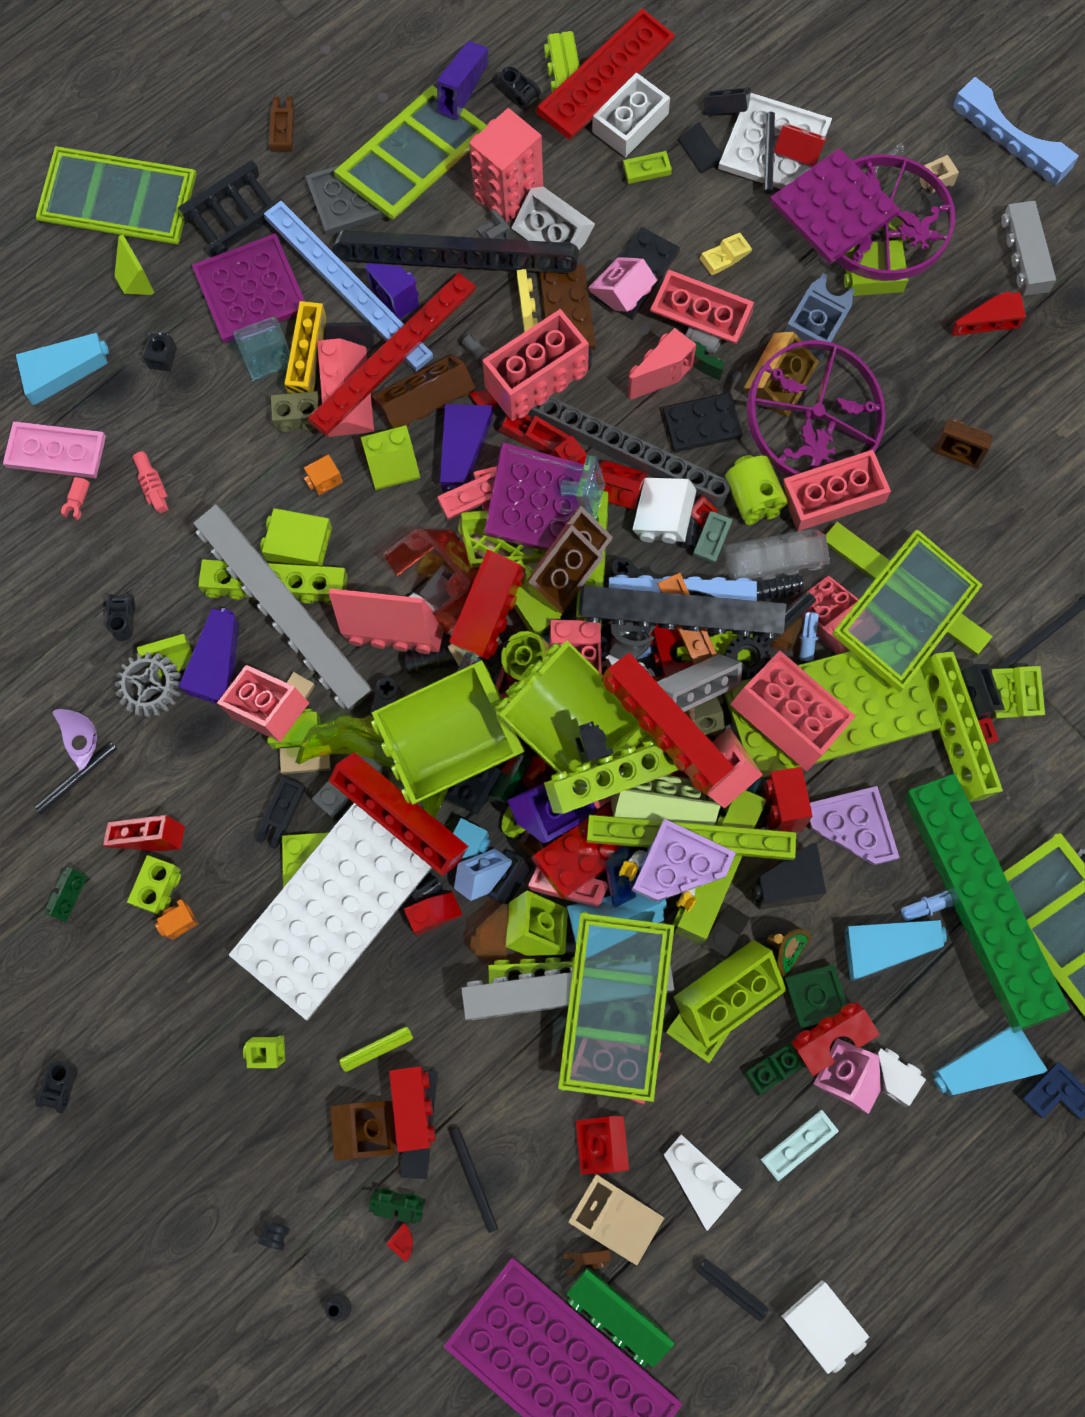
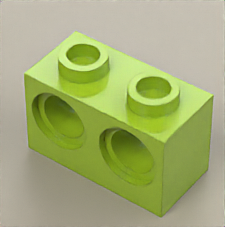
M147 855L127 903L161 916L162 912L168 909L171 897L169 896L173 887L176 888L179 884L181 869L173 864ZM162 869H166L165 878L157 881V873ZM156 893V900L152 904H147L148 895Z

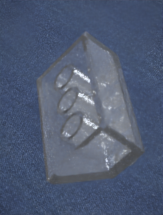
M815 528L722 546L730 578L734 581L739 578H747L750 581L759 577L763 580L773 579L776 577V574L785 573V575H793L799 573L800 569L819 570L823 568V565L830 564L826 535Z

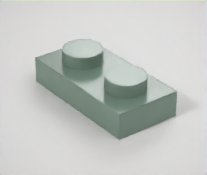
M710 511L693 556L715 564L733 519Z

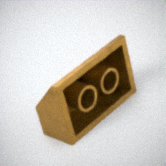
M795 332L773 334L743 388L748 395L757 372L765 362L783 348L802 341ZM801 348L780 355L770 363L772 371L779 368L783 371L785 378H792L797 383L806 386L819 360L808 348ZM764 371L757 387L756 398L796 405L803 391H800L798 394L788 393L781 388L778 380L774 381L771 379V373ZM763 406L784 417H789L792 412L790 410Z

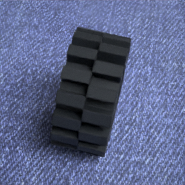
M738 636L736 640L733 639L724 653V656L737 661L738 653L742 650H750L754 653L756 657L755 664L751 667L742 665L741 681L754 678L770 660L768 646L764 647L765 642L763 640L759 642L756 636L753 638L750 636Z

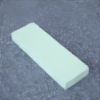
M820 1110L760 1160L776 1181H780L839 1131L823 1110Z

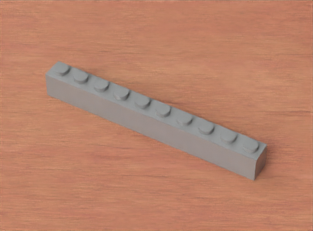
M215 504L194 522V525L198 528L196 534L204 543L209 541L214 547L211 549V552L219 561L224 559L229 565L226 570L235 580L238 577L244 583L241 588L250 598L255 596L260 602L257 604L260 611L265 616L270 614L275 620L272 623L275 629L281 635L285 632L290 638L287 642L296 653L300 651L305 656L303 660L305 665L312 672L316 670L321 677L318 680L327 690L331 688L335 692L336 696L334 699L343 709L347 707L353 710L374 692L219 506Z

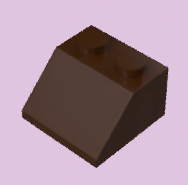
M947 419L933 452L978 469L991 446L993 435L988 434L983 429L967 426L959 420Z
M391 1101L351 1103L331 1107L334 1161L395 1154Z

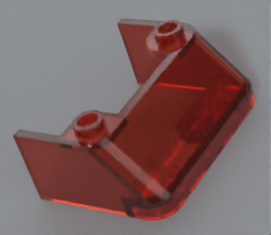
M416 529L385 551L383 556L396 576L433 548L453 568L456 574L449 578L446 583V591L451 598L432 612L443 631L447 634L456 626L480 567L471 568L465 544L452 530Z

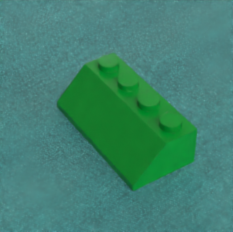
M586 1266L567 1291V1295L570 1297L568 1303L579 1312L583 1309L591 1315L589 1321L601 1331L604 1327L613 1334L610 1338L622 1349L628 1346L634 1351L632 1357L643 1367L648 1363L654 1368L674 1346L675 1343L672 1337L589 1267Z

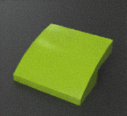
M1041 666L991 669L1005 707L1004 711L992 715L991 719L1045 715Z

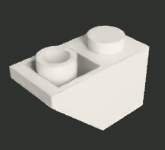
M888 1048L876 1050L874 1054L879 1056L882 1092L902 1106H910L926 1081L925 1078L920 1076L922 1072L909 1063L906 1066L898 1061L899 1056Z

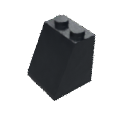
M811 843L797 852L794 860H785L760 876L754 888H752L754 904L758 903L759 910L816 902L826 894L817 843Z

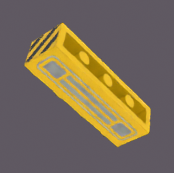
M302 301L299 303L285 379V387L288 394L314 392L319 364L317 341L323 340L327 319L322 303Z

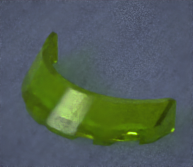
M350 715L339 716L337 720L321 725L316 724L311 727L300 746L295 763L300 765L305 761L323 755L353 754L355 752L357 755L374 759L390 768L395 765V762L390 757H387L383 751L381 744L384 743L382 735H377L371 721L375 720L374 717L351 718ZM448 789L422 800L425 810L434 818Z

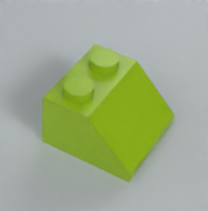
M406 425L361 437L375 490L421 478Z
M527 890L509 902L506 947L526 956L563 955L566 953L568 909Z

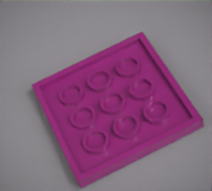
M840 148L771 196L769 202L829 265L898 216L900 208Z
M276 233L192 265L224 344L297 316L300 301L305 302Z
M503 443L500 449L483 535L548 551L577 507L581 505L587 511L595 467Z

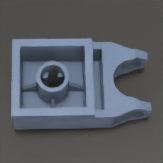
M823 273L819 279L810 285L784 332H795L802 341L820 340L832 342L852 306L855 290L850 288L849 291L841 296L830 294L825 285L828 275ZM808 348L820 360H822L827 351L818 348Z

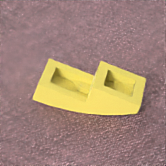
M737 233L723 239L720 246L703 252L699 259L712 276L740 261L751 253L752 248L742 234Z

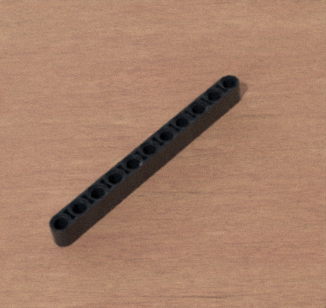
M349 230L338 233L332 248L333 253L340 260L504 270L526 269V271L556 273L573 272L577 268L579 258L578 247L572 243Z

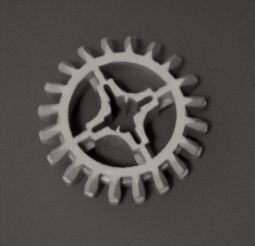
M147 652L145 658L137 653V661L131 657L128 658L130 665H121L122 669L125 670L124 673H116L117 677L121 679V681L115 682V686L121 688L116 692L118 697H122L120 703L123 706L127 705L126 710L129 712L135 710V715L141 716L144 713V716L147 718L151 716L152 711L154 715L160 716V708L165 712L169 711L167 704L175 705L176 702L172 699L173 696L179 697L181 694L175 690L180 685V682L176 680L181 677L179 672H175L177 666L170 664L171 660L168 657L162 659L160 653H156L153 657L151 653ZM147 668L144 674L136 676L139 671ZM160 668L165 674L166 686L159 683L160 674H158ZM147 681H148L149 683H150V681H151V682H152L154 685H156L157 687L151 686V687L149 688V687L147 686V688H146V687H145L143 684H141L140 682L146 684ZM132 683L138 686L137 695L139 698L137 701L132 694ZM158 693L161 694V696L156 700L148 702L151 701L153 695Z

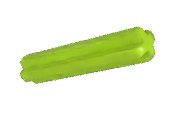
M404 1027L339 1060L343 1071L348 1072L413 1039L412 1033L408 1027Z

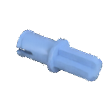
M806 612L804 614L802 634L799 635L801 644L798 659L801 661H814L815 642L819 638L816 636L819 615L814 612Z
M944 891L929 898L922 897L921 901L903 907L901 913L906 921L926 914L930 917L933 915V912L952 907L953 900L949 892Z

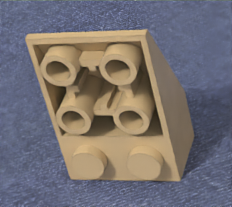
M596 1174L568 1222L630 1262L638 1265L664 1217Z

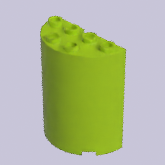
M568 641L561 645L557 642L553 644L546 652L548 656L542 661L539 660L535 665H530L522 674L525 678L518 683L515 682L506 691L508 697H505L495 707L497 715L557 773L567 771V774L575 772L576 766L584 764L581 762L572 737L573 733L580 731L578 727L591 721H593L594 726L599 725V728L606 735V748H612L613 753L611 754H613V757L621 755L620 750L624 748L637 747L648 734V732L640 727L638 720L622 707L619 699L605 688L604 683L601 681L603 675ZM598 759L586 763H590L591 766L598 763ZM600 772L596 776V782L598 785L602 781V776ZM577 781L573 784V789L576 792L579 790V783Z
M482 660L372 712L375 719L371 721L377 735L381 734L384 743L381 745L384 753L395 762V765L391 768L396 779L401 780L405 787L402 789V793L407 803L411 802L414 805L525 752L519 735L497 715L495 707L503 699L497 687L494 686L490 673Z

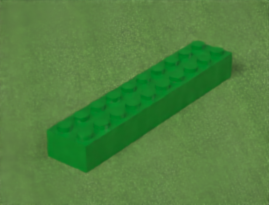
M956 774L909 790L904 801L942 882L952 897L953 905L1013 1032H1020L1065 1014L1070 1008Z

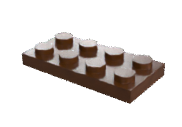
M577 265V268L571 273L540 272L545 318L561 309L589 343L591 350H595L585 265Z

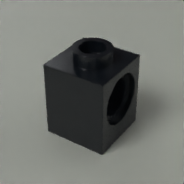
M149 333L143 359L149 369L171 372L177 350L172 336L165 333Z

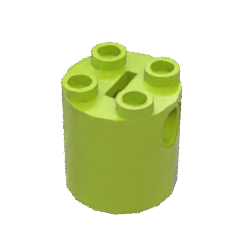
M746 455L736 460L735 466L726 473L725 479L729 484V489L746 525H752L765 517L773 519L779 516V510L788 502L767 456L753 457Z

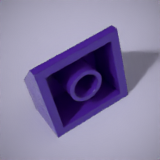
M371 263L365 266L371 291L399 320L419 307V293L415 286L417 281L410 272L406 273L401 266Z

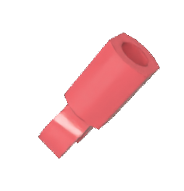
M74 477L67 497L68 503L64 504L61 509V514L67 518L69 511L74 510L73 517L79 520L81 517L80 506L84 503L90 482L83 478Z

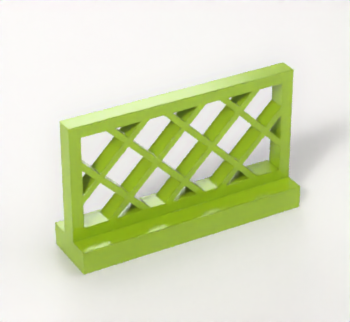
M488 511L461 512L458 531L463 536L471 568L481 566L483 559H476L474 553L480 550L486 554L489 548L484 546L483 543L487 539L497 545L491 551L497 553L500 548H503L511 553L506 558L514 562L521 559L524 564L537 563L542 560L547 552L528 547L534 553L533 555H526L520 551L524 545L519 544L517 548H514L504 540L483 535ZM480 534L483 537L478 542L469 535Z

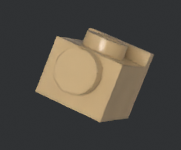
M948 155L924 165L946 187L954 186L959 171ZM920 177V183L924 189L928 188L931 193L936 192L929 183Z

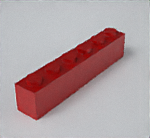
M630 652L606 670L601 679L605 688L610 693H613L621 702L622 707L638 720L640 727L656 740L658 747L667 752L673 759L676 767L686 773L696 789L701 790L705 795L708 794L735 769Z
M354 752L336 764L328 782L440 875L444 876L460 863L469 846L417 803L414 805L411 802L407 803L402 791Z

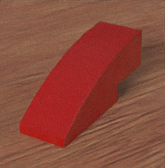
M506 414L498 429L499 432L548 455L571 437L536 415L533 418L526 415L512 421Z

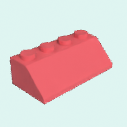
M668 270L650 312L737 344L752 316L754 302Z
M340 338L317 341L322 403L368 360L366 347ZM371 393L328 434V437L374 432Z
M873 450L783 480L789 513L797 532L886 503L891 492Z

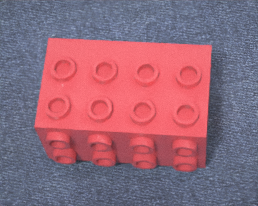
M507 108L499 117L491 120L481 133L474 135L469 142L474 197L480 205H485L490 211L496 209L506 223L518 216L531 188L543 187L542 135L511 109Z
M559 309L482 360L485 388L512 421L518 417L522 418L529 413L530 409L536 405L544 404L551 395L556 392H562L569 383L575 379L579 380L586 375L588 371L589 343L563 311Z

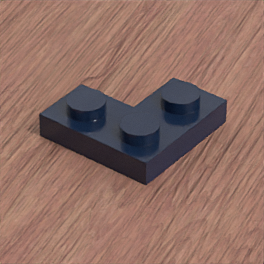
M1056 1062L1021 1098L1040 1118H1044L1059 1101L1078 1120L1085 1116V1087L1060 1062Z

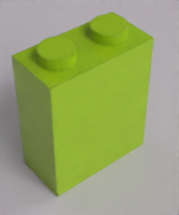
M902 240L889 241L890 270L906 269ZM884 241L873 242L871 249L863 254L860 264L869 268L885 270ZM856 245L844 255L852 260L854 252L860 248L859 245ZM847 269L844 275L845 288L849 290L853 288L855 290L853 296L904 292L908 282V278L895 281L868 279L856 275Z
M274 508L272 516L267 518L266 529L268 531L266 538H262L260 550L265 559L288 565L322 567L332 531L329 518Z

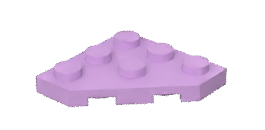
M877 786L810 803L813 817L809 821V825L812 831L872 865L900 858Z
M664 819L632 891L657 902L723 879L727 875L736 852Z

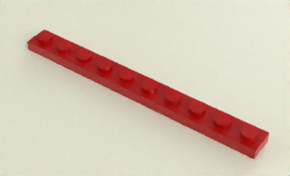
M460 273L454 276L308 417V422L327 436L475 292L476 286Z

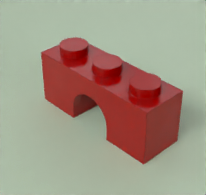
M657 623L651 634L648 635V638L650 636L654 637L650 641V645H654L656 653L653 654L656 668L660 667L662 676H659V678L664 679L693 665L692 661L678 663L671 658L670 652L675 648L683 647V641L677 628L676 630L658 628Z
M858 1002L842 1007L840 1012L833 1017L822 1019L818 1026L812 1030L801 1032L791 1043L806 1068L814 1076L835 1063L830 1054V1046L836 1038L848 1037L857 1048H860L880 1034L866 1010Z

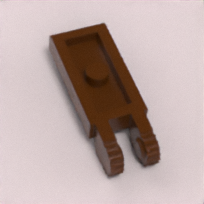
M273 96V106L270 115V151H293V97L287 96L286 108H280L279 96Z

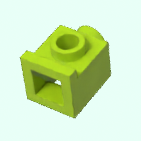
M284 1036L252 1037L248 1040L243 1049V1057L247 1060V1068H278L285 1062Z

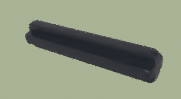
M806 592L786 610L784 631L815 603L816 598L810 592ZM776 634V638L758 637L757 640L759 642L763 640L765 642L764 647H767L781 634Z
M707 1259L700 1263L697 1272L758 1321H762L769 1310L768 1307Z

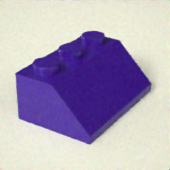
M552 777L507 800L517 824L542 843L554 839L588 819L589 815H594L598 812L593 802L564 814L553 813L544 785L545 782L552 780Z

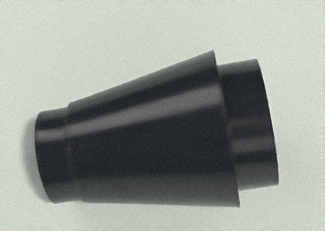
M335 1294L326 1301L325 1313L333 1322H342L351 1313V1302L345 1295ZM332 1305L339 1308V1314L334 1315L332 1313Z

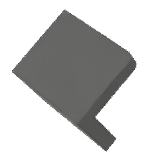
M496 209L492 210V221L478 228V233L482 238L510 239V227Z

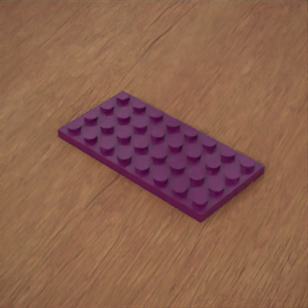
M513 1257L443 1346L522 1417H674L683 1405L672 1393Z

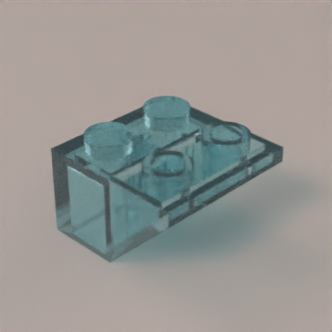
M276 316L233 332L252 381L288 368L290 350Z

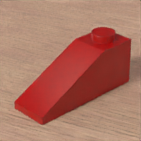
M1004 292L993 297L957 320L951 332L952 336L1020 328L1026 318L1021 293Z
M167 815L108 822L103 846L160 852L181 849L185 826Z

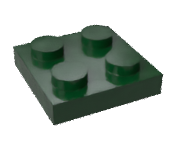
M834 964L784 978L799 1029L816 1025L826 1017H833L840 1012L842 1007L847 1005Z

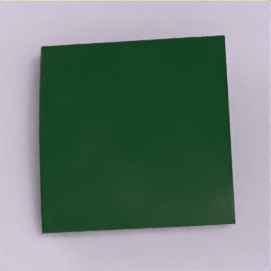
M519 754L505 761L500 769L502 773L488 795L487 801L497 804L502 802L508 803L507 800L511 798L532 760L526 755Z

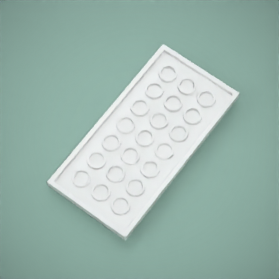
M354 803L235 946L229 956L305 1020H309L432 867Z

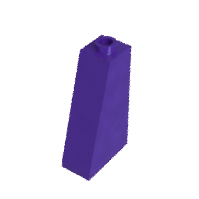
M468 41L437 80V113L458 120L488 65L487 47Z
M445 404L440 477L442 491L449 492L469 483L493 420L492 405Z
M225 608L220 610L211 609L179 685L184 694L218 705L217 702L233 683L239 622L232 611Z

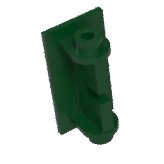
M66 867L65 872H61L62 874L55 887L60 889L59 893L53 892L47 906H45L47 909L45 914L67 922L88 877Z
M375 1188L369 1201L371 1202L369 1212H373L374 1216L392 1219L394 1210L399 1211L398 1221L416 1224V1222L421 1223L423 1217L422 1210L426 1199L412 1193L404 1195L395 1193L388 1188Z

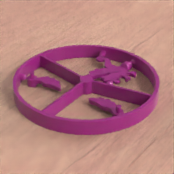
M879 154L853 160L859 168H868L866 175L880 189L881 183L875 177L876 170L873 166L901 168L891 196L892 201L904 170H907L929 183L938 193L944 205L939 208L936 206L932 207L931 213L934 215L925 217L921 223L914 213L900 211L896 217L904 223H901V227L897 229L898 231H888L890 221L883 226L885 270L869 268L860 264L863 254L871 249L873 244L871 240L872 235L858 244L860 248L854 252L852 260L843 255L836 262L856 275L880 281L903 280L926 271L945 252L955 226V208L946 186L928 168L905 157ZM940 211L947 212L949 226L947 236L939 235L938 231L929 230V225L937 221ZM900 235L902 236V241H906V237L908 239L913 238L915 241L910 243V247L914 246L916 248L917 243L921 242V250L923 248L928 249L929 247L925 240L935 242L937 239L944 240V244L939 251L925 262L906 269L890 270L889 238H897Z
M808 340L783 348L760 368L749 390L747 418L751 435L763 456L769 458L775 468L791 477L801 472L787 466L784 463L786 457L798 459L803 455L811 457L809 467L812 469L820 467L822 459L827 464L834 461V459L827 457V454H835L834 450L836 448L833 447L831 450L826 448V445L829 444L828 440L833 442V438L829 435L833 432L834 427L869 445L868 451L873 450L875 452L884 431L885 403L877 379L869 367L857 355L831 342ZM801 348H818L829 351L817 400L813 407L756 398L757 387L764 371L771 373V379L774 381L778 380L781 388L788 393L798 394L800 391L807 389V386L797 383L792 378H785L781 369L776 368L772 371L770 363L775 358L786 352ZM835 354L846 359L861 373L869 385L875 404L869 401L861 405L855 401H847L841 398H837L836 402L840 405V409L846 411L847 414L852 413L856 415L861 411L868 414L876 411V429L873 439L825 412L822 401ZM755 405L805 413L807 419L805 425L801 427V437L807 446L799 448L795 454L792 453L791 449L786 448L784 455H781L778 459L769 449L760 433L756 420ZM810 418L813 420L821 418L828 422L826 433L824 428L821 431L817 429L814 432Z

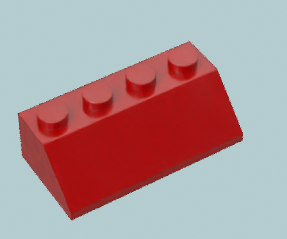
M487 549L449 643L489 660L491 655L495 654L498 647V636L500 632L502 633L507 625L506 617L508 612L516 604L517 596L515 595L517 590L523 586L526 579V569L522 565Z

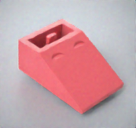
M676 328L669 334L665 333L661 337L658 346L654 350L650 349L644 356L643 362L639 366L635 365L629 372L628 399L631 400L678 383L693 367L696 344Z
M827 576L807 591L816 598V601L806 612H814L819 615L817 635L827 647L839 655L850 652V650L832 635V632L859 599L830 576ZM864 609L847 631L861 643H864L878 633L880 629L878 620Z
M551 620L549 627L550 647L556 642L561 645L568 641L602 674L600 623L582 620Z
M729 727L712 743L735 769L707 794L723 808L728 806L763 775Z

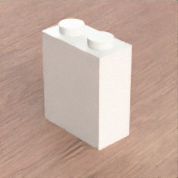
M668 478L644 479L633 531L640 540L649 543L659 540L671 544L676 541L685 542L696 494V488L690 480Z
M822 1280L781 1316L827 1374L831 1371L836 1373L841 1370L846 1364L845 1359L852 1352L856 1355L867 1345L865 1342L869 1338L867 1333L830 1287Z

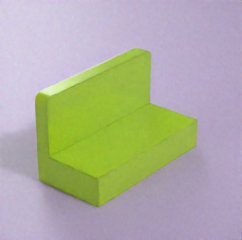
M185 634L137 647L138 653L143 658H145L147 652L151 653L153 657L156 653H160L162 659L168 657L171 660L170 664L177 666L175 672L185 671L193 654L190 641ZM160 668L158 674H160L159 678L165 677L163 670Z

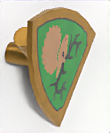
M798 928L785 936L782 934L775 936L770 934L767 938L768 944L779 949L778 968L783 979L789 976L812 939L810 933L805 929Z

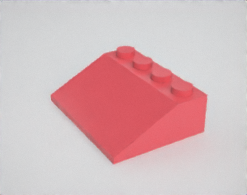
M338 589L329 590V596L340 632L348 640L349 644L354 646L370 644L372 647L379 649L389 646L398 651L415 649L423 654H429L430 651L439 652L445 624L422 598Z
M781 651L756 674L730 704L806 771L816 763L856 716Z

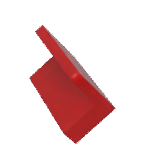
M785 123L782 126L774 152L807 165L815 166L828 137Z

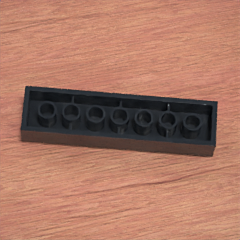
M581 586L578 616H584L583 621L600 623L601 618L609 619V624L626 625V620L633 621V626L651 627L652 622L658 623V628L676 630V625H683L682 630L701 632V627H707V632L726 634V629H731L733 635L751 636V631L756 632V637L776 638V634H784L787 604Z

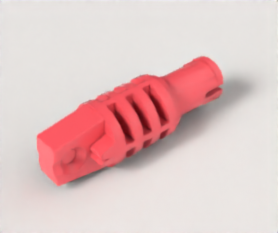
M145 452L134 454L133 460L139 472L138 481L148 504H153L155 510L160 514L168 511L164 499L167 497V493L157 470L152 468Z

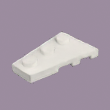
M680 1135L665 1152L664 1157L699 1216L704 1228L708 1231L739 1194L741 1189L685 1137Z

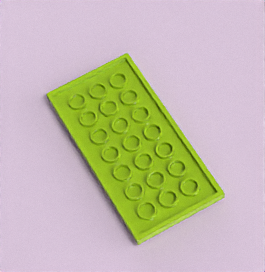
M899 638L867 647L899 675L902 674L916 655ZM851 651L798 665L856 715L815 764L941 728L921 668H919L907 686L899 693ZM750 678L741 681L740 686L723 694L738 739L763 774L757 780L769 777L772 771L801 767L730 705L741 690L753 679Z

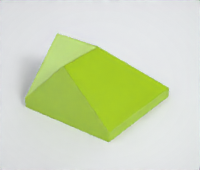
M120 235L118 238L115 278L124 294L152 295L154 291L143 268L124 235Z

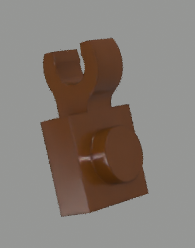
M609 1248L583 1253L568 1252L564 1254V1259L573 1258L576 1262L574 1268L566 1269V1274L577 1273L582 1265L590 1264V1269L606 1267V1262L611 1261Z

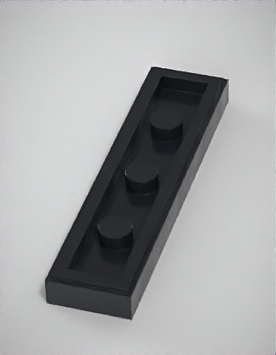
M424 1071L428 1072L430 1088H426L427 1099L432 1101L433 1115H429V1124L433 1126L438 1072ZM431 1148L403 1152L401 1177L427 1180Z

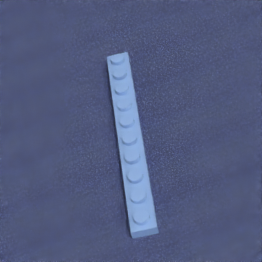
M282 201L264 213L265 219L366 322L372 323L373 329L386 342L404 326ZM421 343L405 361L417 372L433 359V353Z

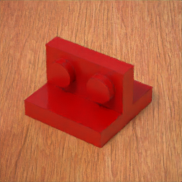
M603 459L595 469L593 476L595 481L592 491H607L608 502L636 510L644 479L647 478L648 472Z
M624 1116L576 1120L581 1175L629 1170Z

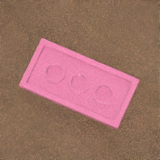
M13 422L3 465L6 468L97 478L106 435L104 432Z

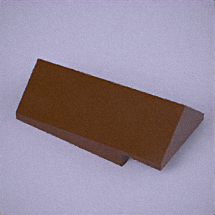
M581 505L577 507L526 581L533 598L561 614L604 558L602 552L613 539Z

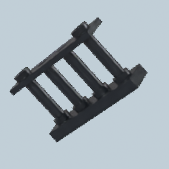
M250 160L178 207L185 223L194 221L211 243L207 246L210 257L227 252L228 248L268 223L264 213L278 202H283L280 198L273 203L257 181L259 177L258 167L253 160ZM245 185H250L266 207L256 215L238 192ZM231 197L248 220L236 226L220 205V201ZM208 209L214 210L229 231L219 239L201 216Z

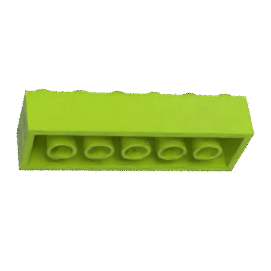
M745 790L728 806L723 808L722 811L727 814L726 816L720 815L716 826L754 829L767 799ZM734 856L727 875L723 879L696 888L694 897L697 899V902L688 913L686 908L680 907L673 923L677 927L675 934L703 946L742 856Z

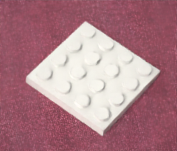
M751 93L748 110L740 112L718 169L764 183L767 112L772 111L775 113L774 149L782 126L785 123L826 137L832 118ZM774 152L773 187L784 188L813 166Z

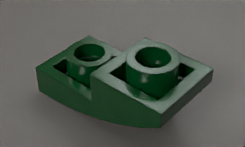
M693 341L696 344L693 366L704 374L720 380L725 362L715 356H706V346Z
M788 1044L745 1072L744 1076L757 1096H759L805 1065L791 1044Z

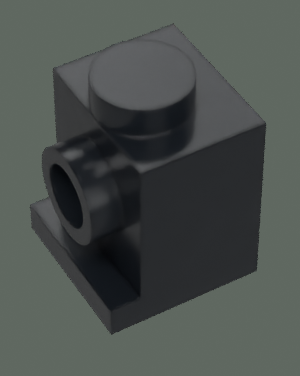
M593 721L578 726L580 731L572 734L582 763L590 762L613 753L612 748H606L607 739L604 731L599 728V725L594 726Z

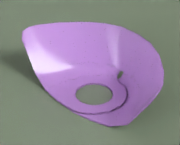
M56 709L53 711V715L60 725L65 748L78 766L79 771H81L91 759L96 748L98 738L95 727L87 717L78 712ZM78 735L84 736L87 740V744L82 750H75L72 747V740Z

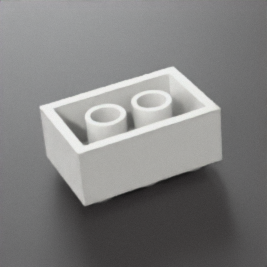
M635 73L593 116L592 132L626 157L669 114L670 97L638 73Z

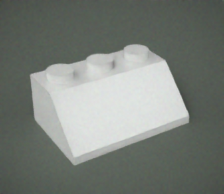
M545 187L530 189L512 229L528 241L572 243L580 249L587 241L595 223Z

